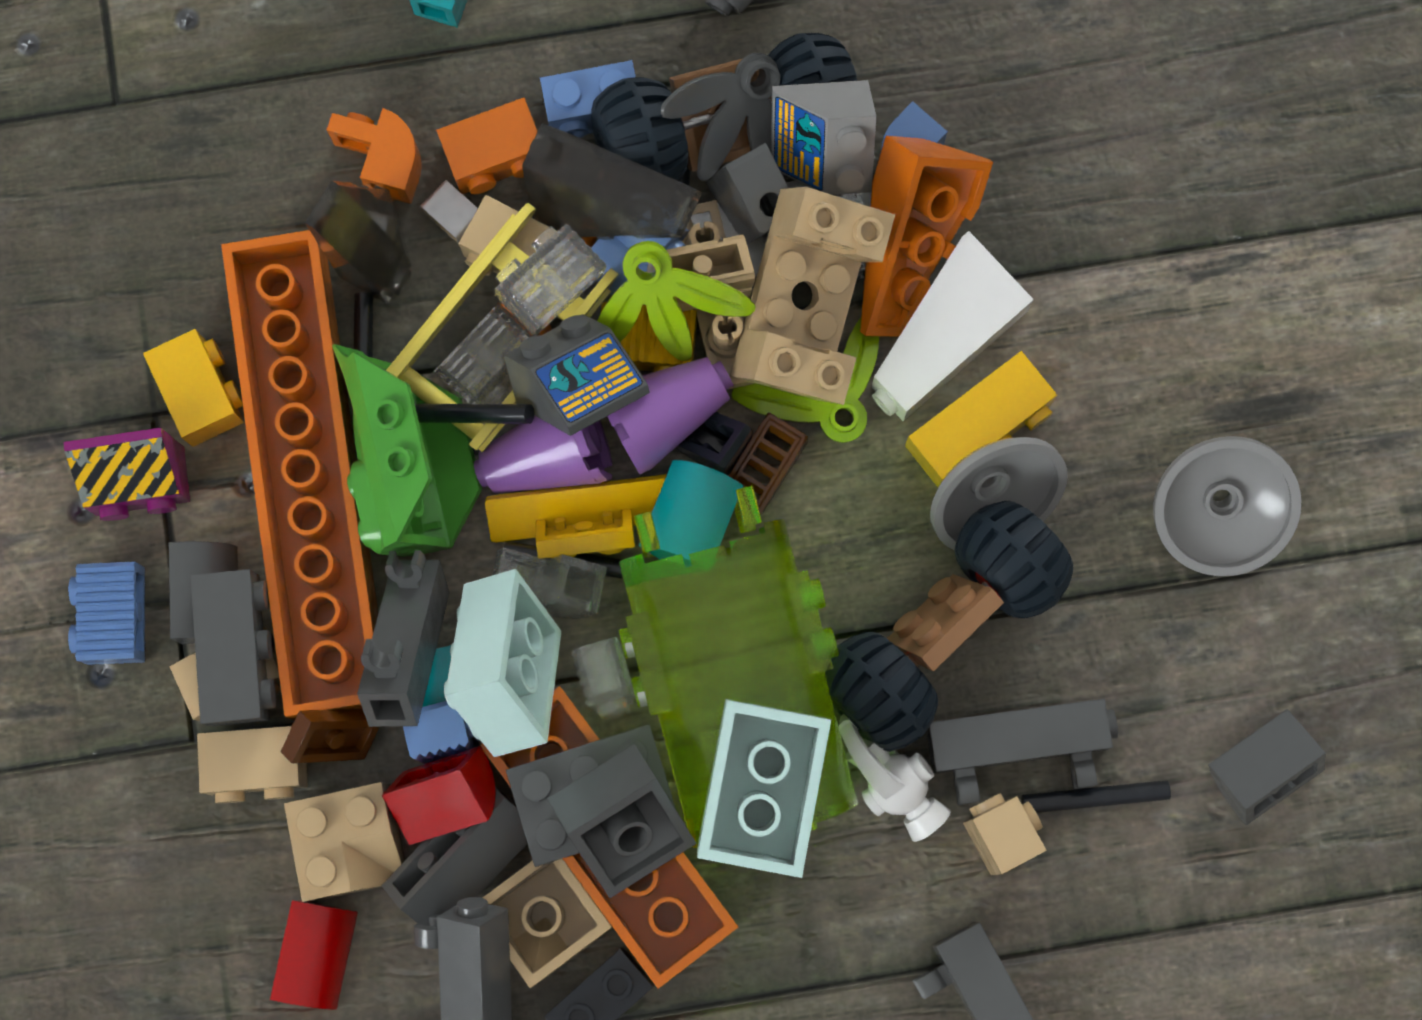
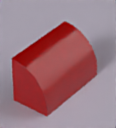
M478 746L403 771L382 794V797L408 844L412 845L488 821L494 810L496 789L488 758L482 747Z
M292 900L270 1000L304 1007L337 1010L358 911L313 902H302V900Z

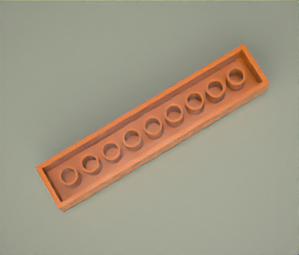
M316 229L221 244L284 716L295 721L299 711L363 709L357 695L364 670L361 656L366 639H372L378 618V607L370 550L360 539L358 533V523L360 521L358 509L347 484V477L350 474L351 466L357 459L346 383L332 348L333 344L340 345L326 244Z

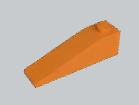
M886 135L872 182L870 207L895 214L883 262H866L860 332L863 335L899 337L931 287L929 278L942 257L948 260L956 246L951 241L965 218L971 221L979 209L993 161L923 138Z

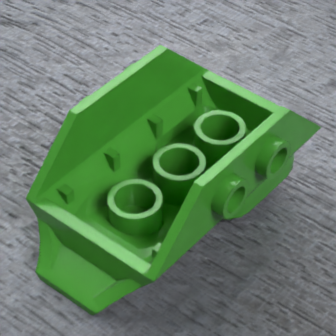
M333 344L332 348L343 373L353 407L354 439L358 461L353 462L350 474L347 477V484L358 509L360 518L358 533L361 541L366 547L371 548L378 554L389 555L390 551H396L399 557L413 556L415 550H420L423 554L452 548L482 491V486L477 479L474 469V461L476 460L474 451L469 445L471 438L452 423H419L415 404L426 403L412 393L411 386L386 371L391 365L390 362L368 357L362 351ZM424 377L457 404H462L460 397Z

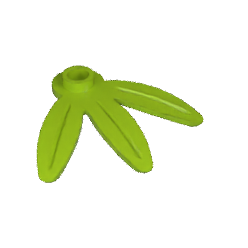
M644 241L633 245L626 252L623 259V272L627 281L608 300L597 321L610 327L619 342H621L634 326L642 305L645 304L650 324L660 343L675 358L680 361H687L692 357L691 334L686 318L675 296L697 309L722 316H749L755 311L756 306L746 295L721 281L692 271L672 268L671 257L662 245L653 241ZM642 262H649L655 267L656 271L653 273L644 272L639 269L638 265Z
M861 318L854 326L844 349V354L857 357L844 405L814 400L757 383L734 388L731 396L741 405L761 415L766 416L769 412L785 421L802 423L820 422L822 431L831 440L840 443L854 441L864 432L867 425L866 409L858 399L863 394L874 370L879 349V336L863 335L860 332ZM840 410L850 412L853 418L852 424L846 427L840 426L835 420V414Z

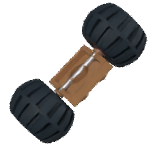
M822 33L795 34L781 41L768 54L778 66L780 73L779 86L857 81L854 65H852V60L845 47L839 40ZM742 59L669 77L671 91L673 93L683 84L703 75L720 72L734 73ZM759 69L752 75L750 82L757 79ZM644 77L625 78L605 88L593 101L591 121L599 158L612 186L622 193L634 196L637 193L655 195L673 186L684 175L687 167L692 172L697 171L699 150L705 131L723 102L700 113L670 119L662 117L661 106L672 93L659 81ZM747 116L734 145L722 164L731 162L751 151L747 135Z
M1000 501L986 505L968 518L958 535L954 553L958 565L969 580L952 574L950 577H945L938 581L929 590V598L919 608L907 612L898 619L893 627L894 632L888 638L875 632H865L848 638L832 650L823 664L819 677L821 692L840 716L844 714L858 728L862 738L874 742L877 746L883 748L884 751L891 752L904 748L922 737L934 720L938 707V696L932 684L918 668L919 665L934 672L998 608L1015 618H1029L1049 610L1062 598L1069 587L1073 574L1071 556L1057 535L1040 518L1022 505L1013 501Z

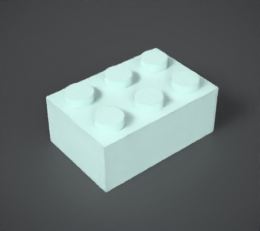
M516 569L464 584L461 603L457 609L458 621L454 643H452L450 649L451 662L449 674L444 684V694L448 705L460 714L470 727L473 736L477 740H481L493 757L546 744L548 742L561 639L560 628Z
M725 699L697 847V858L802 878L831 725L830 719Z

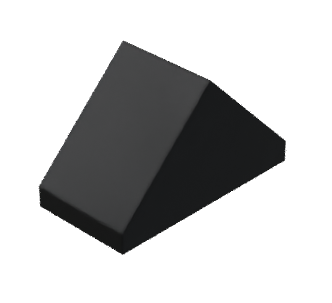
M715 412L675 449L696 463L729 476L752 438V429L745 423Z

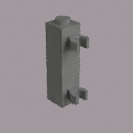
M420 550L414 551L412 560H399L396 551H390L385 566L388 580L372 639H366L361 656L364 670L357 695L369 727L418 726L450 593L440 560H426L425 555Z
M1105 699L936 721L931 723L926 734L933 773L953 772L957 804L963 805L980 801L975 768L1069 756L1073 789L1098 785L1092 752L1106 751L1113 748L1112 739L1118 738V725L1114 710H1107Z
M468 897L459 900L456 906L441 915L434 914L429 916L430 926L422 924L414 926V939L417 947L425 949L438 948L441 1020H512L508 908L488 904V901L484 898Z
M974 922L932 945L942 964L912 980L923 999L930 997L953 983L972 1020H1033L980 922Z

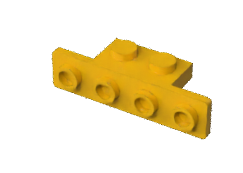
M667 474L606 481L600 484L487 496L485 498V509L490 539L496 543L536 538L538 559L551 558L553 560H568L577 554L592 552L611 555L619 553L625 548L635 547L633 526L648 523Z

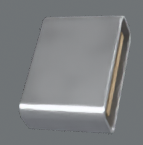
M447 180L420 205L421 210L457 243H459L478 209Z

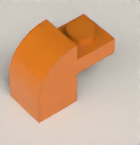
M382 108L377 125H374L375 122L362 114L349 112L347 117L332 113L327 132L333 144L367 154L360 175L366 191L411 204L420 179L422 161L419 149L408 125L398 115Z

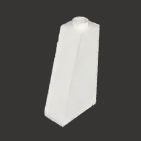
M970 231L961 237L874 376L872 389L875 393L872 397L877 405L889 416L896 413L902 421H905L1024 316L1034 300Z

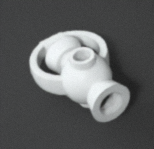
M844 714L840 716L838 731L848 749L845 759L859 768L867 780L868 788L862 791V797L870 810L877 816L884 812L892 815H906L904 824L913 842L925 839L940 828L950 816L951 810L934 797L926 798L929 789L928 781L934 777V773L924 757L919 753L909 757L899 754L896 750L891 752L884 751L883 748H880L874 742L862 738L858 728Z

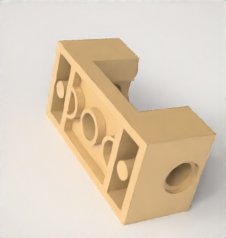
M809 187L780 189L751 300L756 308L751 315L745 318L730 376L814 400L844 405L857 357L837 352L861 262H883L895 214ZM805 282L812 290V301L808 307L801 310L792 301V291L798 283Z

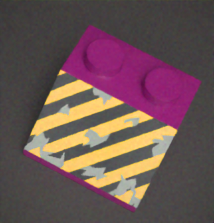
M162 428L63 442L64 452L82 506L94 515L100 516V520L115 521L126 519L129 517V511L146 508L150 514L169 513L177 510L176 504L190 502L185 448Z

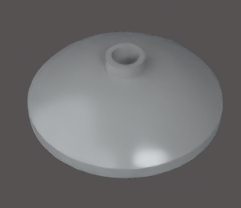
M1225 436L1212 438L1184 451L1165 470L1154 496V523L1165 548L1184 566L1196 572L1212 576L1240 575L1267 564L1289 543L1300 519L1301 492L1292 469L1284 458L1271 447L1245 437ZM1217 491H1228V496L1224 500H1213V496Z
M1030 437L1002 439L978 448L959 461L941 482L930 510L932 528L944 545L955 550L958 535L968 518L986 505L1000 501L1016 502L1033 512L1044 522L1058 505L1066 488L1068 475L1064 459L1056 448L1048 442Z

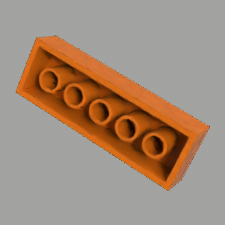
M559 686L554 690L548 742L546 744L493 757L483 743L480 746L510 786L506 773L507 769L600 739L564 690ZM684 852L612 898H609L580 853L563 858L657 989L739 928Z

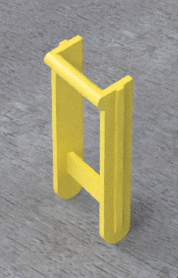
M527 203L516 216L512 214L386 371L411 386L412 393L426 404H457L411 368V366L492 266L562 321L568 317L582 314L591 318L611 293L609 288L619 274L612 268L609 269L586 299H582L512 243L536 211L534 206ZM513 390L501 404H516ZM452 423L472 439L469 445L475 450L479 449L481 452H484L505 425L485 423V425L483 423Z

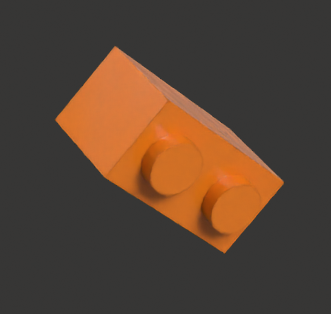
M524 97L436 130L458 189L462 194L467 192L471 194L487 192L496 186L497 181L513 175L515 178L530 176L540 169V165L548 163L542 141Z

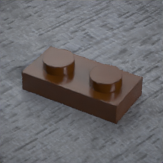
M363 709L299 711L281 749V753L291 764L364 760L380 726L369 727Z

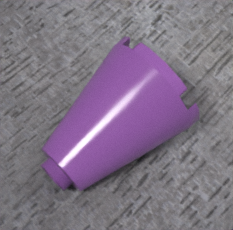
M708 357L642 375L648 384L650 393L607 416L640 475L655 467L730 400L726 390L733 387L734 384L721 361L712 365Z
M534 416L531 424H518L493 440L484 452L479 450V459L474 461V469L479 483L484 488L489 486L495 494L600 484L612 479V474L604 471V468L612 466V458L600 420L570 436Z

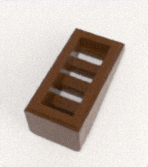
M767 413L729 474V477L740 482L761 497L755 503L740 493L735 506L736 510L755 522L759 520L808 443L807 435L775 415ZM769 433L791 445L789 451L786 452L766 440ZM758 450H762L781 462L778 469L756 457L755 455ZM748 466L771 479L768 485L765 486L746 474L745 471Z

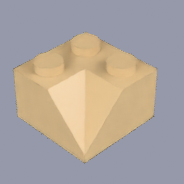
M379 782L284 803L302 902H315L382 887V884L405 861L398 824L382 797V794L390 786L389 784Z
M563 859L539 867H535L532 860L483 897L488 901V904L508 908L510 961L529 988L534 987L613 928Z

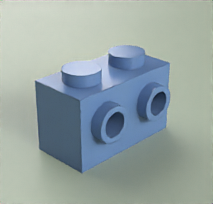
M632 60L541 77L540 82L552 140L577 139L593 133L591 121L593 101L611 84L621 79L635 78Z

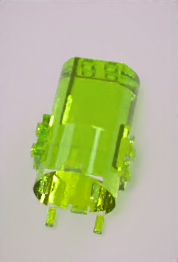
M753 486L737 489L738 500L734 511L740 534L757 530L756 524L762 523L754 488ZM651 512L635 515L634 520L644 557H653L649 552L660 549L652 514ZM785 519L763 522L764 527L759 528L760 534L730 541L731 547L725 548L722 545L691 553L689 556L692 566L685 567L682 554L648 563L644 562L642 554L619 561L632 615L625 617L628 627L618 630L626 659L636 657L640 676L631 678L638 708L648 706L650 716L658 714L686 827L697 843L692 846L693 848L698 847L725 699L830 719L831 725L811 831L818 828L817 822L842 815L858 805L824 673L826 670L833 669L831 658L839 656L837 643L832 627L823 628L818 609L826 607L819 578L810 580L808 570L798 572Z

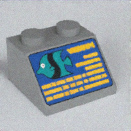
M868 80L772 86L771 154L780 172L809 188L831 195L872 192L876 112Z

